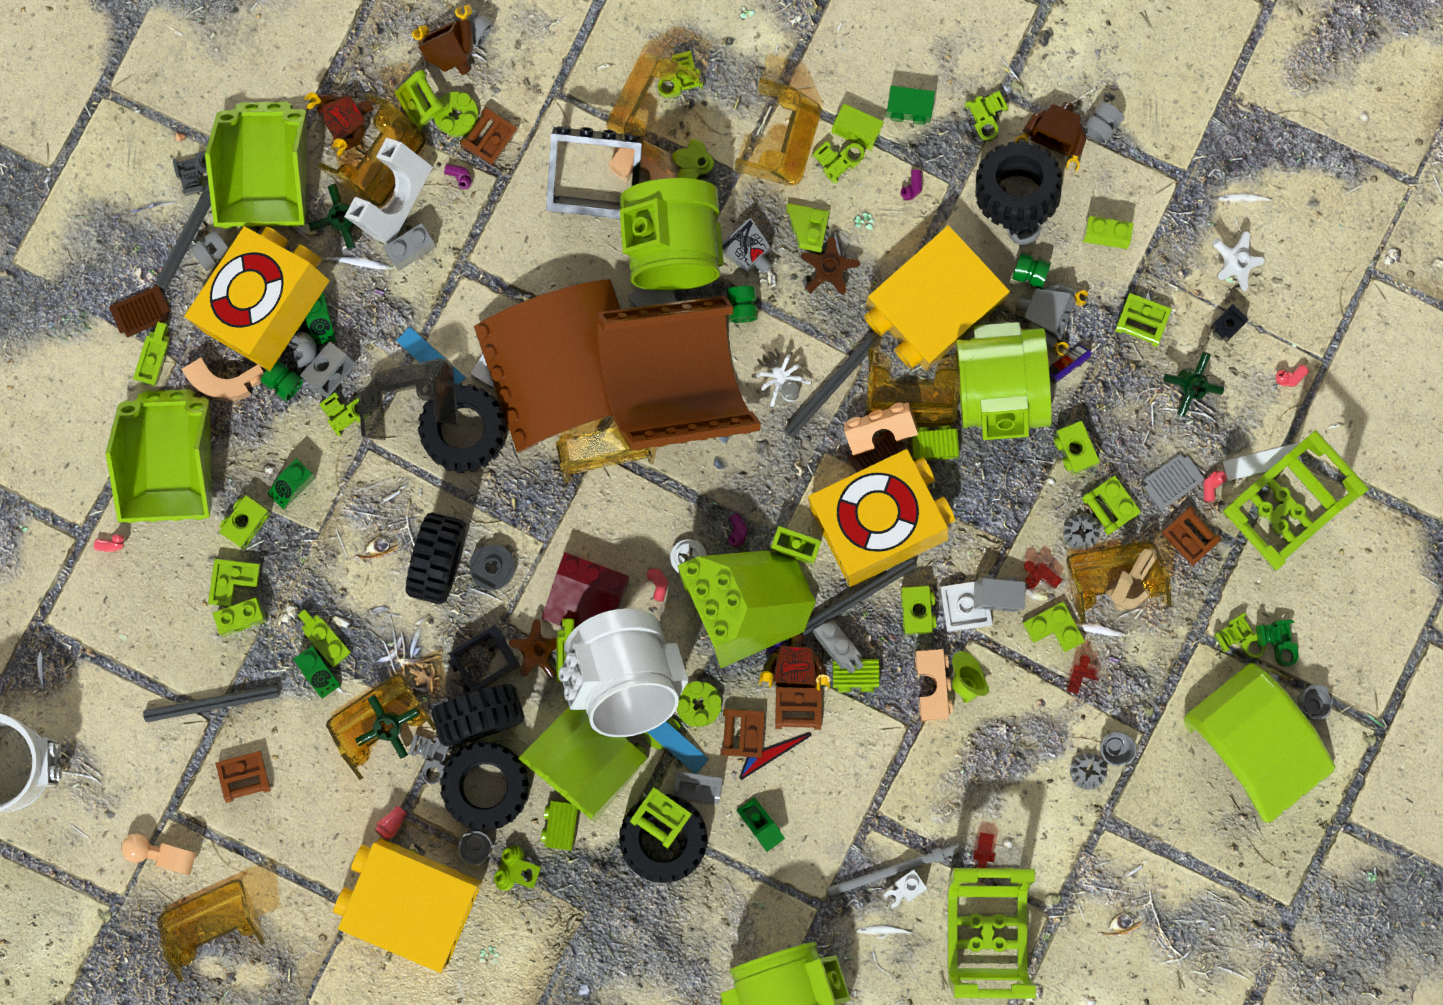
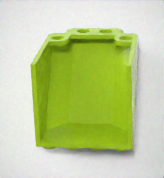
M241 102L235 105L233 110L217 112L205 151L214 227L231 228L233 226H245L252 228L255 226H268L272 228L282 225L290 227L305 225L307 216V112L301 108L293 109L292 104L288 102Z
M190 389L143 391L137 394V399L133 401L125 400L119 403L105 452L117 521L134 523L140 521L157 522L162 520L180 521L183 519L202 520L210 518L212 509L209 399L196 397L195 392Z
M765 550L698 556L677 565L684 589L690 593L713 644L720 668L805 632L816 600L810 592V587L804 574L801 572L798 561Z
M568 707L518 759L589 819L596 822L648 760V757L645 756L647 751L638 743L634 746L628 741L629 736L609 737L596 732L590 725L586 709L570 710V707Z

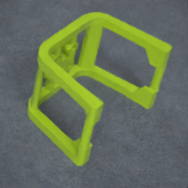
M1315 430L1220 513L1225 519H1230L1237 529L1242 532L1268 561L1267 565L1272 571H1277L1286 563L1285 559L1335 515L1365 494L1369 488L1337 454L1332 446ZM1307 449L1319 457L1325 453L1347 477L1342 483L1348 494L1339 501L1333 498L1297 458ZM1288 467L1327 510L1314 522L1305 514L1304 506L1297 504L1290 496V491L1285 487H1281L1273 479L1284 468ZM1266 484L1274 492L1275 501L1282 503L1276 506L1274 511L1272 504L1264 502L1257 494ZM1249 499L1257 507V514L1260 517L1266 518L1272 525L1273 532L1278 535L1282 534L1289 542L1279 553L1272 545L1268 546L1247 523L1248 519L1239 510ZM1288 511L1292 519L1299 520L1306 528L1297 537L1288 529V522L1281 519L1288 514Z
M953 868L948 881L947 937L948 982L954 998H1036V985L1032 983L1028 976L1027 893L1030 886L1035 882V869ZM978 878H1010V883H1018V886L960 885L961 883H976ZM957 897H1017V917L1004 916L999 913L993 916H981L977 913L970 916H957ZM957 925L970 926L975 929L982 926L980 932L982 939L972 937L970 940H958ZM992 926L998 929L1005 926H1017V940H1005L1002 937H996L992 940L994 936ZM958 949H970L973 952H979L982 949H993L996 952H1003L1005 949H1017V969L958 968ZM961 980H1018L1019 984H1011V989H978V984L962 983Z

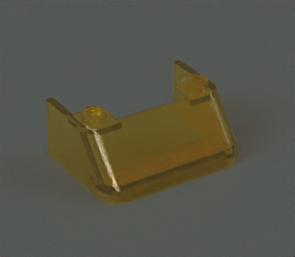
M650 53L641 55L607 120V129L614 130L619 134L632 132V134L645 137L647 132L646 126L635 117L654 79L670 81L679 73L702 84L703 78L701 74L665 57ZM643 142V151L664 160L665 155L661 150Z
M759 78L758 92L778 97L780 106L792 111L781 152L775 150L763 152L758 164L736 158L735 171L787 186H796L801 183L821 116V107L818 102L794 87Z
M368 92L366 97L379 107L374 116L373 124L380 134L356 168L350 164H343L336 170L321 162L318 164V167L338 184L363 200L373 202L375 206H381L395 189L393 171L376 158L385 139L389 138L402 142L418 155L425 145L426 136L418 126L392 103Z
M873 348L868 349L866 416L875 410L883 411L889 409L896 403L904 404L909 402L917 426H950L956 422L960 389L958 351H955L954 369L945 368L937 371L934 382L889 381L888 370L881 366H873Z
M618 428L575 437L572 434L559 436V440L555 442L564 483L569 482L568 475L640 459L648 458L649 465L653 464L651 448L631 450Z
M1142 541L1074 553L1067 557V571L1073 602L1081 623L1086 622L1085 610L1090 609L1096 604V596L1106 594V586L1111 581L1119 578L1123 571L1130 574L1144 549L1156 550L1157 559L1148 571L1142 585L1151 593L1149 597L1154 598L1162 595L1167 608L1172 607L1170 576L1155 543Z
M403 674L391 676L334 714L327 721L326 727L341 756L359 780L363 779V776L358 766L368 761L371 753L369 746L380 739L377 737L361 746H358L355 738L372 730L377 718L367 700L368 697L375 694L385 713L394 712L398 716L417 707L420 715L407 721V723L414 727L421 726L427 721L433 731L436 730L430 714ZM385 722L381 723L388 732L393 728L392 723L390 725H386Z
M239 879L231 880L172 907L160 914L157 919L163 956L179 983L184 981L181 967L193 962L197 955L196 948L231 931L238 929L239 933L243 936L255 934L260 944H265L260 919L246 887Z

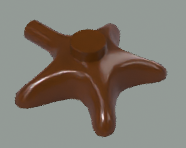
M830 237L828 238L825 254L816 255L808 252L801 254V259L811 264L816 271L815 277L804 289L811 294L823 282H830L840 295H844L846 287L842 274L846 269L859 267L860 262L855 259L841 257L838 254L835 239Z
M536 619L532 623L531 631L526 639H512L509 645L522 652L523 663L520 670L522 677H526L532 668L538 665L549 679H552L556 676V671L550 665L548 658L550 653L556 649V638H543L540 620Z

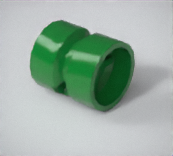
M1021 252L1012 279L1022 283L1028 280L1031 286L1042 289L1051 262L1041 258L1035 261L1033 255Z
M737 286L727 289V298L733 305V314L729 315V322L747 323L758 320L757 306L754 305V302L757 301L756 287Z
M278 359L271 371H265L260 382L270 390L275 389V394L287 402L301 388L304 379L294 371L289 372V367Z

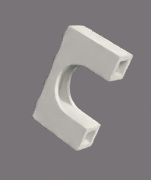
M386 138L376 158L387 165L394 173L395 190L392 198L384 207L377 208L371 202L354 197L344 217L377 241L389 244L395 240L433 167L402 142Z

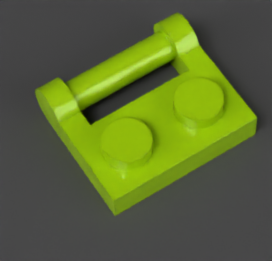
M424 70L414 73L394 92L415 130L422 129L437 114L445 110L444 105L438 101L426 80L427 75ZM416 84H419L431 108L428 107Z
M1129 293L1115 332L1120 334L1122 332L1150 342L1152 346L1158 347L1172 309ZM1127 318L1156 328L1155 334L1125 324Z
M1115 475L1081 498L1085 504L1088 503L1105 527L1104 531L1107 535H1110L1141 513ZM1100 495L1117 519L1116 522H1111L1095 497Z
M653 787L630 820V823L642 827L663 842L662 845L668 849L692 814ZM646 811L673 830L669 835L642 817Z

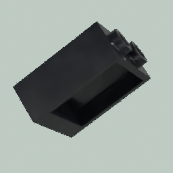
M496 625L448 653L451 657L448 662L454 672L459 670L463 677L460 679V682L466 692L469 690L471 692L482 690L521 666ZM493 637L509 665L475 685L458 657Z

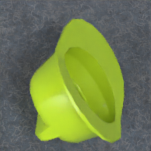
M957 651L952 657L955 671L952 680L954 691L962 698L964 703L970 702L977 696H986L990 688L985 680L980 664L968 652Z

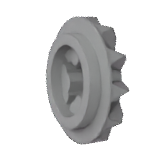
M1078 514L1073 516L1064 526V539L1075 550H1089L1099 540L1100 528L1096 520L1089 517V515ZM1080 523L1084 530H1091V532L1085 534L1084 542L1080 535H1072V533L1079 530Z
M1083 753L1073 760L1070 767V775L1078 787L1092 790L1101 786L1105 781L1107 767L1103 759L1098 755ZM1093 762L1092 770L1098 773V775H1090L1087 781H1085L1086 773L1079 768H1087Z

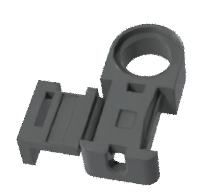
M205 151L195 153L196 158L177 162L176 158L173 159L175 174L181 180L182 191L185 196L203 192L204 186L200 185L199 178H201V175L207 174V167L203 165Z

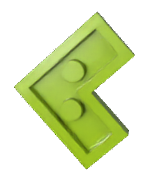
M214 559L208 604L223 607L232 606L235 585L258 588L261 565Z
M1064 602L1022 623L1033 643L1053 633L1064 653L1085 642Z

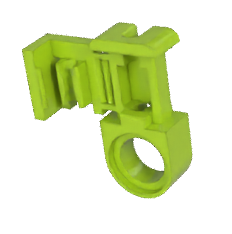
M691 50L671 55L672 62L676 64L677 70H675V74L664 76L658 81L659 94L664 98L680 96L681 91L696 87H700V90H702V78L699 69L694 66ZM667 81L674 85L673 91L669 93L661 89L662 84Z
M1000 91L984 98V102H981L983 97L978 96L974 101L965 103V109H970L976 121L974 127L979 137L985 142L994 141L998 136V126L993 118L996 115L995 113L1001 109L1005 112L1009 111ZM986 125H991L995 129V133L990 137L982 134V129Z
M826 141L811 156L815 157L824 167L823 173L833 184H837L839 176L849 167L852 170L863 160L865 152L861 145L852 143L840 152L838 156V152L834 153L830 149L831 144ZM849 149H858L860 158L858 160H851L848 157Z
M333 393L319 403V406L328 418L331 417L333 419L332 421L328 419V424L338 436H342L340 434L341 431L355 421L359 424L370 415L372 407L368 400L357 398L346 406V410L344 408L345 405H341L338 402V395ZM359 402H364L368 406V410L364 415H359L355 412V405Z
M1246 613L1229 621L1228 627L1213 635L1224 653L1230 650L1229 646L1234 643L1236 645L1239 644L1246 656L1252 659L1261 657L1266 651V646H1262L1260 653L1256 655L1249 651V644L1253 641L1258 642L1257 633H1253L1244 618L1247 615Z

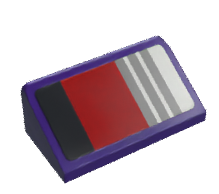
M1078 345L1050 365L1049 377L1051 382L1056 384L1091 357V351Z

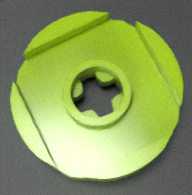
M450 92L443 95L438 101L442 102L445 110L434 117L436 126L440 131L451 137H462L469 134L479 117L476 103L467 93ZM454 109L462 111L457 120L453 116L450 117Z
M694 681L685 686L679 697L677 707L678 715L684 723L692 727H703L712 724L720 714L721 698L718 691L711 684ZM702 698L704 700V709L698 708L697 711L694 710L693 700Z

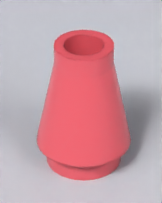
M396 806L376 823L377 827L374 830L385 840L389 841L395 837L407 813L399 806Z

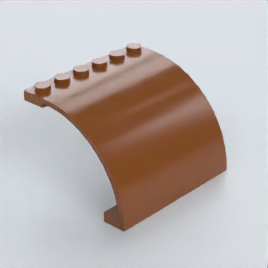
M610 279L577 284L534 297L509 307L474 325L517 452H524L552 436L612 415L600 371L596 326L597 312L621 309Z
M725 295L597 312V347L603 386L615 424L631 450H642L656 446L663 447L676 443L684 444L689 441L707 440L709 438L728 437L735 434H749L760 431L761 422L753 411L748 410L733 372L726 329V315L733 314V305Z

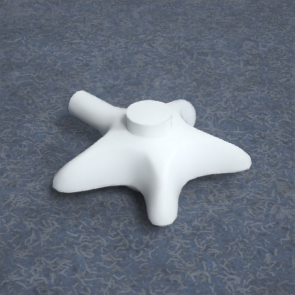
M1243 232L1234 248L1227 247L1219 238L1212 242V245L1224 258V264L1217 274V278L1224 280L1234 275L1242 291L1248 289L1249 271L1264 263L1263 257H1253L1249 253V232Z

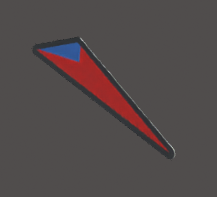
M806 733L762 749V758L747 757L739 778L743 780L811 737V733Z

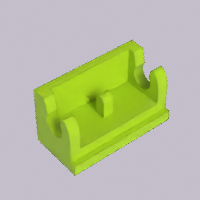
M843 104L833 124L831 133L872 151L881 133L884 121L847 104Z

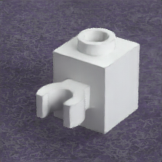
M911 870L894 882L897 890H889L883 896L886 898L889 895H894L896 901L890 907L895 908L900 904L901 898L909 902L924 892L927 887L915 870Z

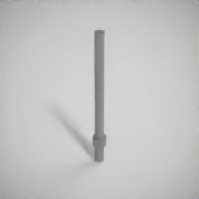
M959 844L943 849L939 847L931 850V853L828 887L827 890L831 897L934 861L935 863L944 861L945 857L960 853L961 849Z

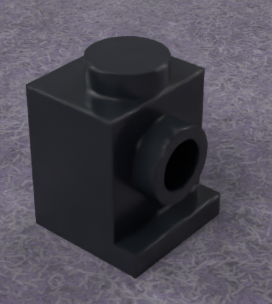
M1232 304L1212 324V333L1216 338L1227 343L1249 319ZM1226 320H1229L1233 326L1228 327L1225 323Z

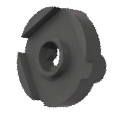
M496 544L476 550L469 563L470 574L474 582L486 590H501L512 581L515 574V561L506 548ZM495 561L497 562L496 567L499 569L497 572L493 571L490 574L486 565L488 563L492 564Z

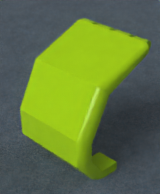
M1254 663L1245 666L1193 708L1184 718V725L1190 733L1194 731L1199 733L1241 783L1260 818L1266 823H1272L1283 814L1284 810H1288L1298 802L1302 795L1305 796L1318 785V782H1322L1331 775L1336 767L1315 727L1280 684L1268 672Z

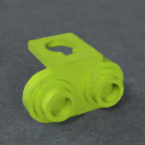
M512 845L502 852V862L499 870L494 874V882L498 889L508 891L513 887L514 883L534 888L541 868L523 861L524 852L521 847ZM530 868L532 870V877L530 880L525 881L524 876L521 875L522 870L526 871Z

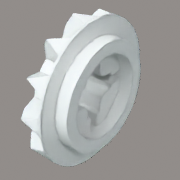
M685 539L673 547L670 561L674 570L679 573L677 565L685 562V559L679 554L687 555L693 549V558L706 556V551L699 542Z

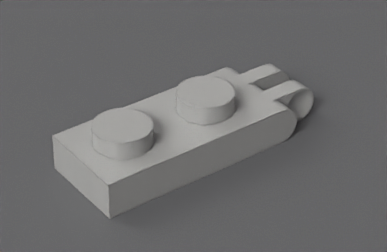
M833 619L813 629V635L841 669L846 668L849 673L855 672V667L857 669L863 667L860 660L862 659L860 652Z

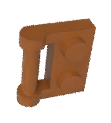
M484 108L481 112V118L466 139L463 138L459 144L467 151L472 152L493 166L518 129L488 108ZM489 120L493 121L494 124L479 145H474L473 143Z
M1192 506L1182 513L1161 534L1191 566H1194L1222 539L1204 524L1194 513L1196 510ZM1187 518L1209 541L1206 545L1184 523Z
M776 687L775 729H782V727H806L821 730L822 688L818 691L816 688ZM782 711L814 712V718H782Z
M723 709L725 725L723 748L720 750V755L762 758L765 712ZM734 717H741L739 749H732Z
M262 751L215 763L226 803L242 796L261 791L264 793L271 791ZM256 776L260 778L259 783L231 790L229 783Z

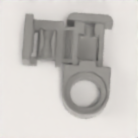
M415 734L408 754L423 756L426 762L422 771V777L428 784L436 785L440 783V778L443 776L444 762L450 746H443L437 737L433 738L436 743H433L431 739ZM417 741H419V744H418V747H417V750H416V753H415L414 750H415ZM432 767L439 770V777L435 781H430L426 776L428 769Z

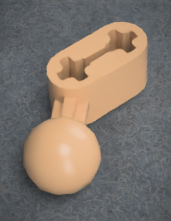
M135 833L128 835L121 844L123 857L131 863H139L147 858L155 860V866L190 875L196 852L161 843L160 847L150 845L149 840L145 836Z

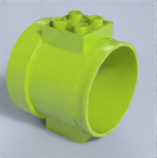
M666 178L639 183L622 192L620 195L623 254L629 256L630 279L633 285L647 290L676 291L704 286L718 279L720 276L719 267L724 266L721 224L715 220L719 216L718 190L715 185L698 179Z
M1019 322L974 325V338H970V340H956L963 429L982 427L983 440L1029 437V428L1051 427L1050 377L1044 328L1020 330Z
M816 942L788 948L730 969L729 972L734 981V989L720 993L721 1005H841L851 1001L837 955L821 958Z

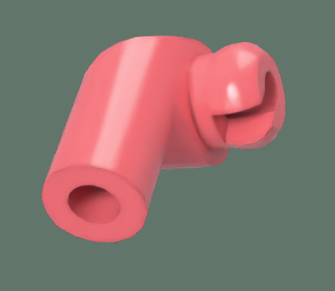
M1302 364L1293 373L1280 370L1276 373V382L1281 386L1294 387L1309 373V370Z
M1214 471L1204 480V502L1215 501V489L1227 480L1225 472Z
M115 534L112 536V541L95 539L94 550L105 552L121 550L124 548L125 544L123 542L125 538L123 535Z
M651 568L647 572V579L651 580L656 586L653 599L664 602L668 580L660 569Z

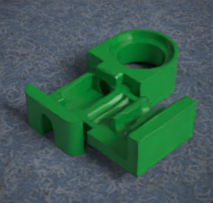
M1279 620L1272 622L1271 625L1256 626L1258 647L1271 643L1274 647L1275 660L1280 666H1291L1298 661L1297 643L1292 644L1290 624L1295 623L1293 620ZM1284 650L1290 651L1292 655L1290 662H1285L1282 659V652Z

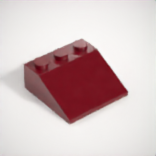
M564 552L541 619L562 626V619L571 618L574 619L575 629L593 616L619 609L630 578L628 575Z

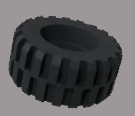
M1015 141L1008 142L1007 146L1001 144L995 148V152L990 150L985 158L981 160L976 173L975 197L977 198L978 207L982 210V214L986 218L991 217V222L996 225L1000 223L1003 225V228L1010 229V227H1015L1016 230H1023V227L1035 228L1037 223L1041 225L1047 221L1048 217H1052L1060 204L1063 180L1062 170L1058 167L1059 163L1056 158H1051L1049 151L1046 149L1042 151L1040 149L1041 146L1033 144V146L1028 145V142L1021 141V144H1015ZM1011 176H1025L1036 182L1039 188L1029 195L1015 196L1003 191L998 184Z
M461 383L454 384V387L450 388L445 386L440 393L437 394L435 392L432 394V399L429 402H425L423 413L419 415L420 426L418 427V434L427 454L437 465H441L448 471H457V473H464L465 471L472 473L477 471V468L487 467L492 459L495 460L499 456L498 452L500 449H503L504 439L507 436L505 416L496 399L492 395L490 396L483 388L478 389L472 384L462 386ZM460 408H469L476 411L484 423V432L481 439L475 445L465 449H457L447 444L441 432L442 422L445 417L452 411Z
M433 512L426 514L420 526L408 568L405 590L409 597L439 605L447 601L456 577L465 541L466 524L462 520Z
M512 684L489 687L450 699L434 706L431 712L439 742L443 746L462 744L508 730L523 723L525 717L517 689Z
M489 741L474 742L469 746L460 748V751L449 758L450 761L444 766L443 776L440 778L441 798L445 803L444 806L447 811L450 812L456 821L477 830L499 829L513 822L525 808L524 805L529 797L530 781L527 769L522 761L507 747ZM482 764L493 765L500 769L507 782V789L503 799L497 805L489 808H480L470 803L465 796L463 787L468 772Z
M671 794L664 795L692 814L683 827L685 845L678 856L670 860L661 861L652 858L644 850L642 845L644 829L639 825H633L630 823V820L646 798L630 808V811L623 819L619 832V845L624 860L636 874L652 882L669 883L687 877L699 866L707 848L708 835L702 816L687 800ZM647 811L642 816L649 822L656 818Z

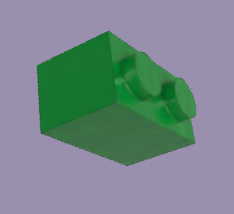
M890 86L886 117L895 122L910 120L917 125L930 123L935 91Z

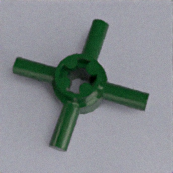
M331 184L328 186L333 206L329 210L328 217L308 223L309 229L312 232L331 225L336 230L342 231L347 250H352L356 248L350 230L354 223L345 217L343 218L344 222L340 223V220L336 218L338 214L347 212L350 206L342 203L337 185Z
M1202 352L1195 370L1193 368H1185L1177 376L1171 374L1164 375L1163 381L1165 383L1178 385L1185 394L1177 411L1178 415L1185 417L1192 399L1203 398L1207 392L1219 395L1224 393L1223 386L1208 383L1207 378L1203 374L1211 354Z
M375 694L368 697L367 700L377 718L373 729L355 738L358 746H361L378 737L385 741H391L400 759L406 757L408 753L398 735L401 732L402 724L419 716V710L415 707L399 716L394 712L385 713ZM382 722H385L386 725L393 724L390 732L385 730L386 728L381 724Z

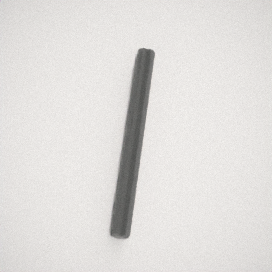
M208 183L155 282L162 289L168 288L211 206Z
M871 332L786 426L785 432L789 436L794 437L876 347L881 340L879 335Z
M910 558L892 567L812 616L808 620L805 632L800 633V635L806 636L814 628L832 620L917 567L916 562L913 558Z
M272 685L146 709L143 711L145 722H152L278 698L280 693L278 686Z

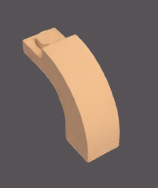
M202 358L182 368L189 382L199 392L211 399L224 402L238 401L251 396L252 394L247 387L250 385L254 387L260 384L261 378L265 373L260 365H256L238 377L221 379L212 374Z

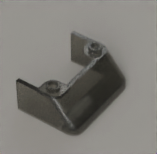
M434 359L377 372L359 397L361 436L386 440L382 395L416 388L420 399L424 401L433 400L435 422L453 426L459 425L454 370L451 362L445 359Z

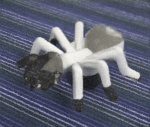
M777 348L774 349L777 357L772 352H768L769 359L763 355V361L766 364L757 359L762 367L772 369V373L759 372L752 374V378H759L761 376L775 377L757 390V394H760L767 387L774 384L775 390L770 403L771 408L775 405L778 391L781 392L782 398L787 402H794L798 399L800 393L799 386L794 381H800L808 385L812 383V381L800 376L790 375L796 369L804 367V363L796 364L784 372L793 354L792 351L788 352L782 367L778 366L780 353Z

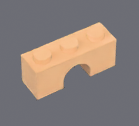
M620 148L608 163L609 169L627 182L633 173L634 149ZM642 155L641 172L647 174L651 180L678 178L670 170L666 172L659 167L660 164L651 157L647 159Z
M909 402L904 404L896 403L889 409L883 411L875 410L867 416L861 418L853 417L844 423V432L853 456L875 449L873 434L880 429L890 430L894 434L896 442L918 435L917 424Z
M943 649L916 651L914 653L916 676H929L936 685L933 695L919 697L918 699L920 722L948 720L949 714H953L952 700H948L947 691H951L950 677H946L945 668H949L948 654L944 655Z

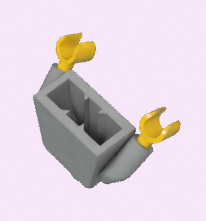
M1062 284L1048 286L1043 290L1037 289L1032 300L1021 297L1018 303V310L1026 312L1025 319L1029 323V329L1044 328L1046 344L1049 348L1054 347V353L1058 356L1064 355L1059 352V345L1068 349V344L1065 342L1058 343L1057 339L1061 340L1074 305L1083 306L1087 303L1080 300L1079 295L1083 297L1088 296L1085 290L1077 293L1075 289Z

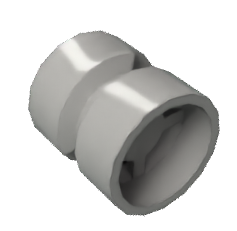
M472 9V14L468 17V20L471 21L473 44L478 47L488 37L493 27V22L486 17H478L477 11ZM456 16L455 19H454V20L458 19L459 22L461 21V18H459V17H457V16Z
M1102 101L1094 111L1095 117H1090L1083 128L1092 139L1099 143L1107 144L1114 134L1113 129H1117L1125 117L1116 107Z
M215 230L205 236L204 242L198 241L189 247L206 272L216 265V260H222L229 249ZM212 244L217 249L214 254H211L208 250V247Z

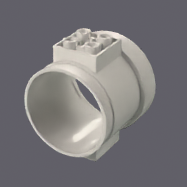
M639 609L611 610L593 616L581 623L570 633L565 642L566 660L559 669V679L563 682L565 689L564 697L568 700L570 710L586 709L591 727L596 732L609 737L634 736L648 732L663 724L676 711L679 697L689 681L677 643H666L659 620L653 614Z
M0 714V727L11 726L19 731L27 741L32 754L30 778L24 789L16 797L0 804V813L23 809L35 802L46 787L58 786V781L62 779L61 767H58V758L61 757V746L57 744V740L47 737L41 738L34 730L15 718Z

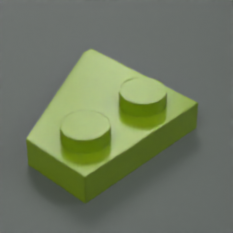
M787 203L786 213L789 214L798 247L821 252L829 211Z

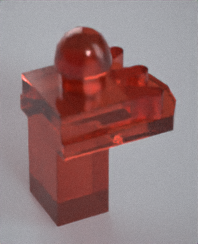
M1029 560L1024 563V569L1030 572L1024 580L1028 583L1027 589L1030 591L1037 586L1040 580L1052 589H1056L1063 580L1043 563L1035 565L1034 562Z
M1087 654L1080 657L1079 664L1073 663L1066 688L1067 691L1078 694L1083 677L1099 681L1100 677L1096 676L1097 670L1088 667L1091 660Z
M979 832L977 850H973V860H978L976 868H987V862H994L996 853L991 852L994 834Z

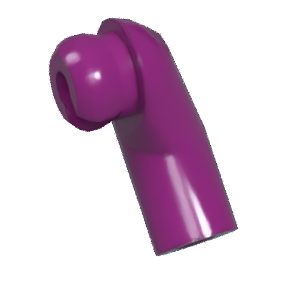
M446 163L444 174L454 176L461 189H469L472 186V178L465 167Z
M921 170L911 171V183L900 191V195L904 200H913L922 192Z
M736 513L729 517L734 529L728 541L733 547L741 546L748 533V529L739 513Z

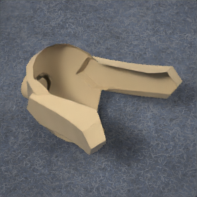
M1144 549L1130 574L1123 571L1119 578L1111 581L1106 586L1105 593L1113 600L1118 610L1125 611L1126 609L1136 608L1144 603L1151 594L1148 589L1143 587L1142 582L1157 559L1156 550Z

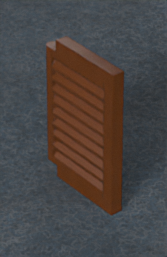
M158 286L109 306L120 334L125 332L127 338L157 325L158 322L162 323L169 320L167 313H170V309Z
M888 430L874 440L875 449L854 456L852 454L847 459L855 471L859 472L905 450L906 447L901 440L896 442L894 434Z

